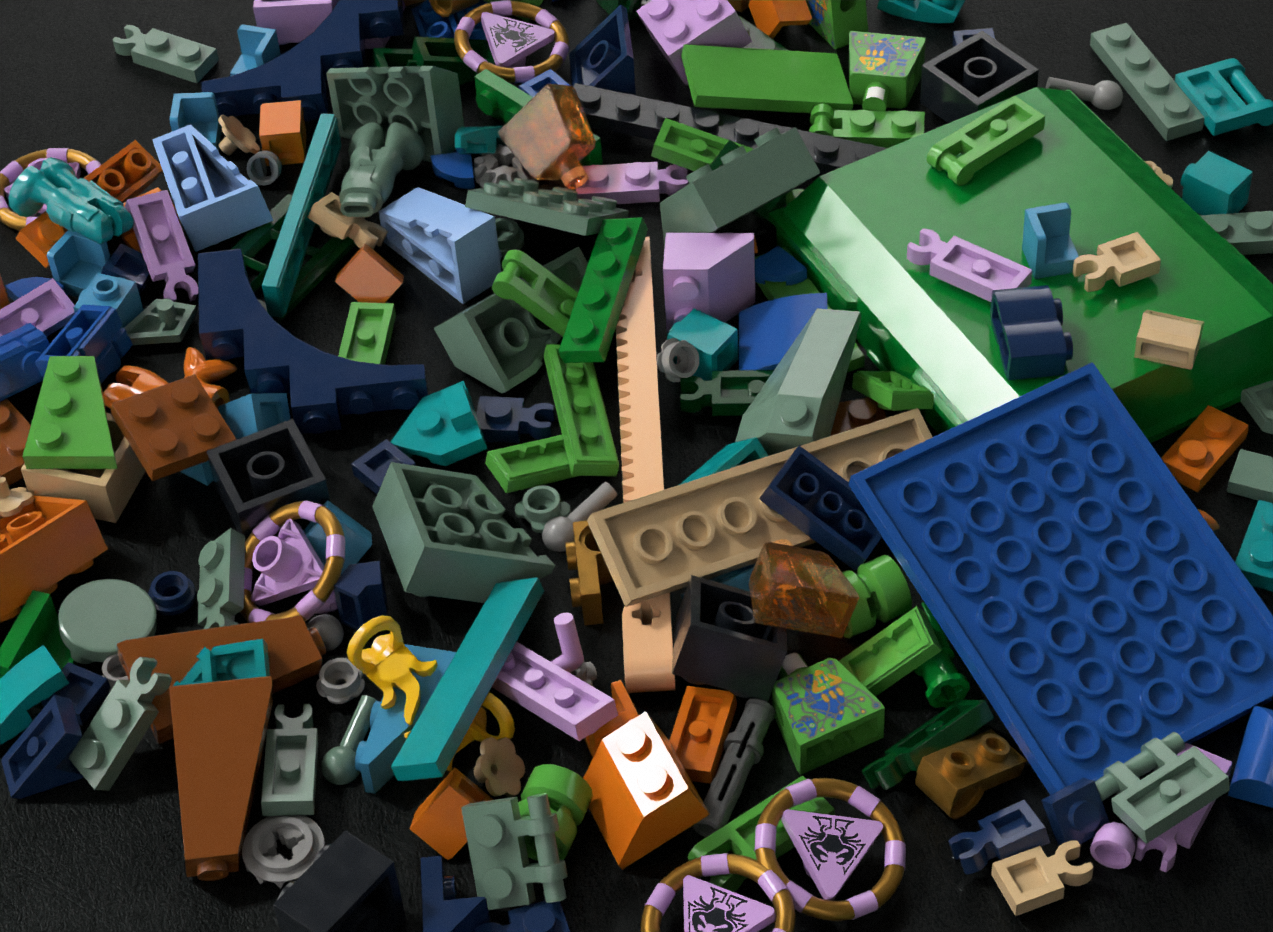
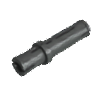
M760 699L747 700L735 731L727 735L723 744L725 754L703 802L710 815L692 825L699 835L706 838L728 823L752 766L759 763L763 756L764 747L762 743L776 714L775 709L769 703ZM749 737L741 758H739L746 738ZM731 779L723 800L719 801L728 780Z

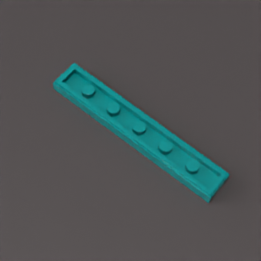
M335 114L320 115L262 283L267 312L271 317H283L286 314L316 224L307 217L313 204L325 197L342 146Z
M538 577L495 584L391 765L397 781L443 777L544 592Z

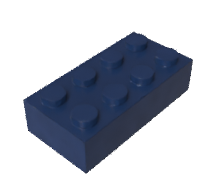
M800 445L789 456L759 498L854 571L865 562L882 537L849 487V482Z

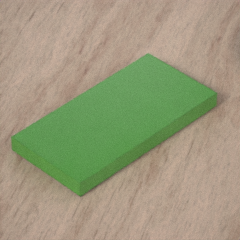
M683 45L681 58L694 107L810 113L811 109L817 104H828L834 110H852L854 103L837 53Z

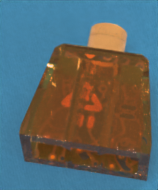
M546 84L497 133L532 177L537 180L561 179L567 189L573 190L582 186L589 178L580 161L595 148L596 141L575 88L569 85Z
M779 539L763 545L749 579V590L756 623L838 638L843 637L860 598L828 554L821 551L794 547L790 541L785 539Z

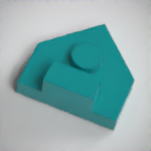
M464 381L423 397L391 440V443L408 457L413 455L426 457L431 463L443 466L450 465L487 449L470 393Z

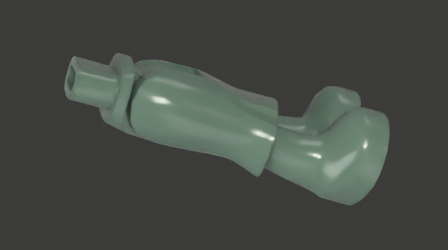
M394 122L388 128L386 140L383 129L378 123H366L356 130L349 141L348 147L351 166L342 181L341 193L339 195L342 214L347 217H369L382 208L392 193L395 178L402 169L406 171L415 169L425 155V144L422 137L415 130L405 124Z

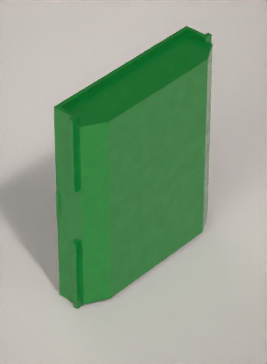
M1035 87L1016 95L1045 116L1044 130L976 171L972 179L963 186H959L950 180L947 171H938L929 165L926 160L927 154L937 142L1006 100L821 175L785 208L782 207L769 212V220L776 227L777 246L781 248L786 246L794 258L807 268V276L819 293H827V304L833 310L861 312L862 318L856 340L867 351V356L880 371H895L910 379L912 383L925 387L934 393L933 409H919V411L938 435L1092 362L1150 443L1191 425L1208 405L1221 411L1240 402L1242 390L1273 380V284L1225 238H1222L1141 157L1069 89L1057 90ZM960 153L956 155V157L959 158L963 154ZM1065 202L1071 208L1069 235L1078 256L1087 254L1097 256L1098 245L1138 232L1161 259L1158 274L1121 287L1113 279L1105 282L1101 289L1093 292H1087L1084 289L1087 274L1075 277L1072 273L1039 279H1034L1032 274V282L1028 287L1048 285L1053 299L1059 298L1061 300L1063 308V324L1061 327L1063 332H1070L1072 337L1073 358L1072 360H1066L1064 375L1008 380L1003 370L999 346L992 328L990 317L991 302L929 275L930 264L917 265L907 259V245L912 242L921 246L919 245L920 231L922 229H929L936 232L943 242L948 243L953 236H956L1030 268L1022 250L1025 209ZM1148 309L1205 322L1199 350L1192 370L1134 357L1136 339L1143 312Z

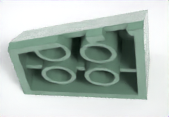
M436 66L330 68L326 73L333 114L337 117L340 137L351 139L358 128L366 123L375 122L382 127L386 140L390 124L397 122L412 128L422 137L425 144V155L422 159L424 161L431 162L430 155L453 153L456 150V131L459 127H465L458 73Z
M794 127L783 134H780L778 128H775L754 140L758 146L757 148L746 152L744 146H741L720 158L723 166L712 171L709 164L687 175L686 179L689 184L660 202L664 249L666 233H714L818 175L820 171L797 128Z
M395 462L390 463L372 507L406 593H412L419 597L435 596L485 603L496 583L536 577L541 579L553 572L555 564L547 555L537 557L529 547L532 538L523 528L514 529L502 517L506 509L476 475Z

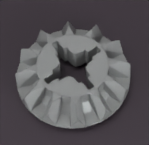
M515 142L505 147L498 143L496 153L482 154L474 158V179L482 188L485 182L499 184L500 180L514 182V178L534 181L539 171L537 156L532 155L529 147L518 148Z
M305 815L268 816L255 824L244 839L242 857L247 872L255 875L260 884L266 881L274 882L281 889L284 882L297 880L313 864L316 855L325 846L324 836L318 824ZM279 839L282 845L285 844L288 849H292L293 856L291 860L284 859L280 854L277 855L276 840Z

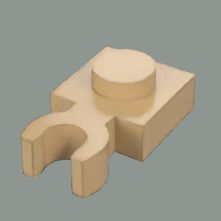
M333 192L313 204L307 218L318 224L324 233L342 240L349 237L354 240L359 248L365 243L373 250L376 245L382 246L388 231L376 223L366 221L365 217H347L343 215L340 210L339 196Z
M1135 232L1098 245L1097 256L1087 254L1077 257L1073 263L1072 274L1075 277L1087 274L1084 289L1087 292H1093L1101 289L1105 282L1113 279L1121 287L1158 274L1161 259L1141 235Z
M1067 841L1057 848L1055 855L1050 857L1045 855L1041 846H1037L992 863L991 875L1015 916L1063 899L1065 888L1063 884L1081 886L1092 879L1093 865L1091 862L1084 863L1081 866H1073L1068 863V861L1079 857L1081 845L1078 841Z

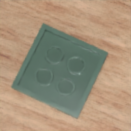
M514 178V182L500 180L499 184L485 182L483 188L468 190L465 204L466 208L584 236L599 233L603 219L628 218L629 210L616 208L617 201L599 196H592V200L578 199L577 191L561 187H553V191L538 189V182L522 178Z

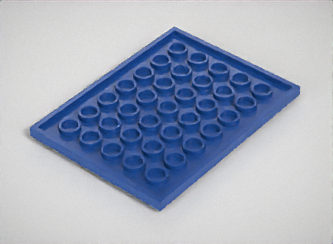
M1093 362L851 475L849 487L1050 795L1082 778L1093 781L1098 780L1104 776L1103 770L1117 761L1125 763L1141 753V746L1153 738L1161 740L1172 732H1176L1181 736L1184 743L1191 744L1250 713L1254 706L1261 707L1273 701V615Z

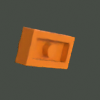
M1208 405L1161 459L1178 483L1199 492L1247 438L1249 425Z
M687 686L669 742L691 781L711 784L715 777L724 750L723 744L729 734L737 708L736 695L730 691Z

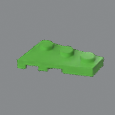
M94 356L49 357L22 456L26 469H118L99 372Z

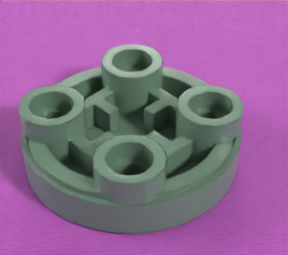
M118 579L96 580L76 588L64 599L58 616L61 639L70 650L72 659L80 664L104 662L108 656L118 654V643L129 639L154 636L157 628L156 607L149 594L133 583Z

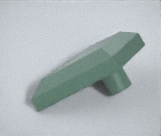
M155 299L124 329H126L133 345L181 342L197 314L196 305L173 302L171 299Z

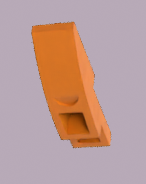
M134 140L83 179H87L89 182L92 180L111 196L125 203L127 199L139 196L163 170L161 164ZM45 211L22 228L16 240L47 268L50 266L47 252L67 232V229L52 222Z

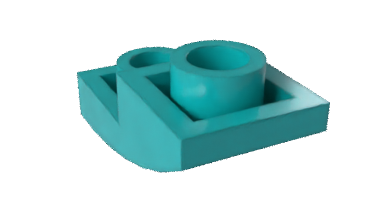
M879 0L877 9L915 21L954 23L966 0Z
M44 645L22 659L0 679V745L17 736L32 723L33 720L26 710L46 700L56 691L69 684Z

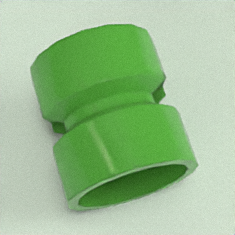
M882 555L861 564L857 569V574L847 570L824 580L822 583L821 592L827 613L838 632L845 638L850 639L873 629L876 625V619L886 623L894 618L905 615L912 609V599L907 581L899 566L888 555Z
M542 764L534 768L521 794L522 801L518 802L520 816H530L527 797L547 793L551 813H557L559 830L555 832L559 859L564 860L577 834V826L582 822L592 801L593 793L587 781L577 773L554 764ZM524 836L528 857L538 861L534 836Z

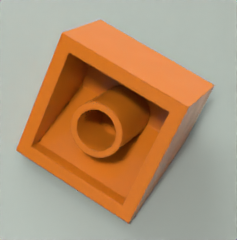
M647 712L642 713L602 739L583 778L587 781L593 793V798L588 808L622 870L710 815L668 738Z

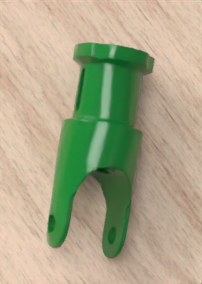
M922 602L921 604L942 651L914 669V672L918 676L923 677L928 688L925 695L929 704L934 708H947L956 701L963 700L970 690V685L966 676L958 673L953 663L955 654L944 631L925 602Z

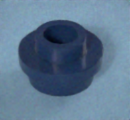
M167 571L159 574L152 581L148 592L155 604L156 613L164 616H175L184 613L191 608L196 600V589L193 582L178 571Z

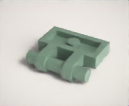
M1172 732L1161 740L1158 738L1151 739L1141 746V753L1125 763L1120 761L1113 763L1103 770L1104 776L1095 781L1102 801L1115 793L1117 794L1111 799L1113 812L1146 844L1230 790L1229 777L1197 747L1193 746L1181 755H1176L1185 749L1183 739L1176 732ZM1154 770V772H1152L1151 774H1149V775L1146 776L1145 778H1143V779H1141V780L1139 779L1140 777H1142L1143 775H1145V774L1148 773L1149 771Z
M547 793L527 797L530 816L526 817L520 816L517 797L470 803L461 807L477 896L487 899L488 910L531 904L536 900L533 887L534 882L543 884L547 903L567 898L563 879L568 877L565 860L559 859L555 832L559 830L557 813H551ZM526 835L534 836L538 863L529 864L524 838Z

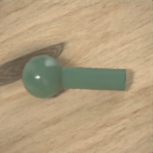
M366 695L361 696L340 746L330 749L324 755L321 770L325 779L330 783L344 785L354 781L359 776L361 771L355 769L356 751L359 743L364 741L370 727V714L374 702L377 701L376 699Z

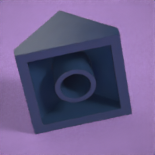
M623 5L618 6L569 53L572 87H574L575 83L636 96L634 58L627 8Z

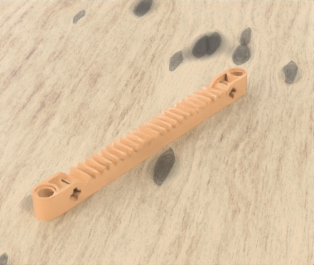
M650 236L645 237L616 326L623 503L664 490ZM670 593L629 607L624 606L622 631L625 687L627 693L676 691L675 675L672 674L673 635Z

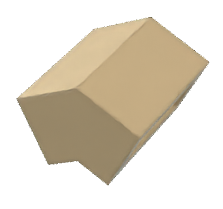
M1147 309L1143 312L1136 339L1134 357L1192 370L1199 350L1205 322Z

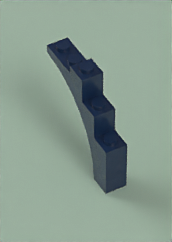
M339 0L333 11L317 29L291 50L261 66L242 73L202 81V92L214 93L219 117L221 115L234 117L260 113L261 104L301 100L304 121L309 122L319 119L321 114H328V80L326 73L330 68H365V39L404 35L402 0Z
M241 249L198 253L199 335L206 360H230L244 357V369L250 393H290L294 422L301 434H321L326 431L342 430L341 415H363L376 411L412 409L417 406L423 397L429 395L424 364L382 365L353 361L323 352L294 337L274 321L256 299L249 283Z

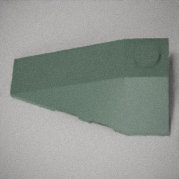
M578 246L545 264L543 267L579 292L588 262ZM521 278V280H523L525 283L529 284V282H527L525 279ZM495 293L434 328L456 368L501 394L536 374L543 364L541 361L544 358L546 344H557L562 337L512 299L500 298Z
M820 308L815 310L743 414L735 442L757 437L768 456L831 435L862 318L861 312Z

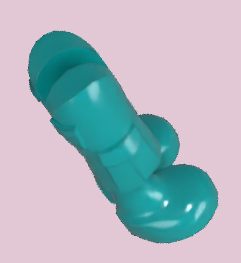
M52 157L45 159L40 170L33 166L25 168L17 177L10 190L9 206L16 214L22 217L34 216L45 204L47 205L46 212L52 222L69 231H76L99 244L111 240L113 236H119L129 231L134 225L133 217L120 200L111 196L92 180L89 182L87 179H78L73 168L61 159Z

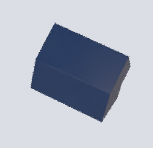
M380 561L350 564L334 585V594L340 622L358 630L372 618L382 615L388 616L387 596Z

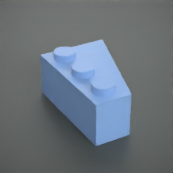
M191 124L152 139L178 217L195 252L273 221L258 185L251 179L247 180L239 172L238 167L233 162H228L219 154L218 149Z
M419 187L378 211L380 224L388 231L384 243L462 304H465L491 287L497 274L501 272L500 260L502 255L498 247L495 216L479 210L466 208L464 204Z

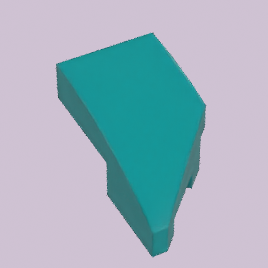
M502 126L459 127L455 134V149L459 154L496 153V145L498 143L505 145V128Z
M256 639L214 646L211 651L204 646L196 656L199 660L180 683L176 681L173 686L270 676L268 645L264 639Z

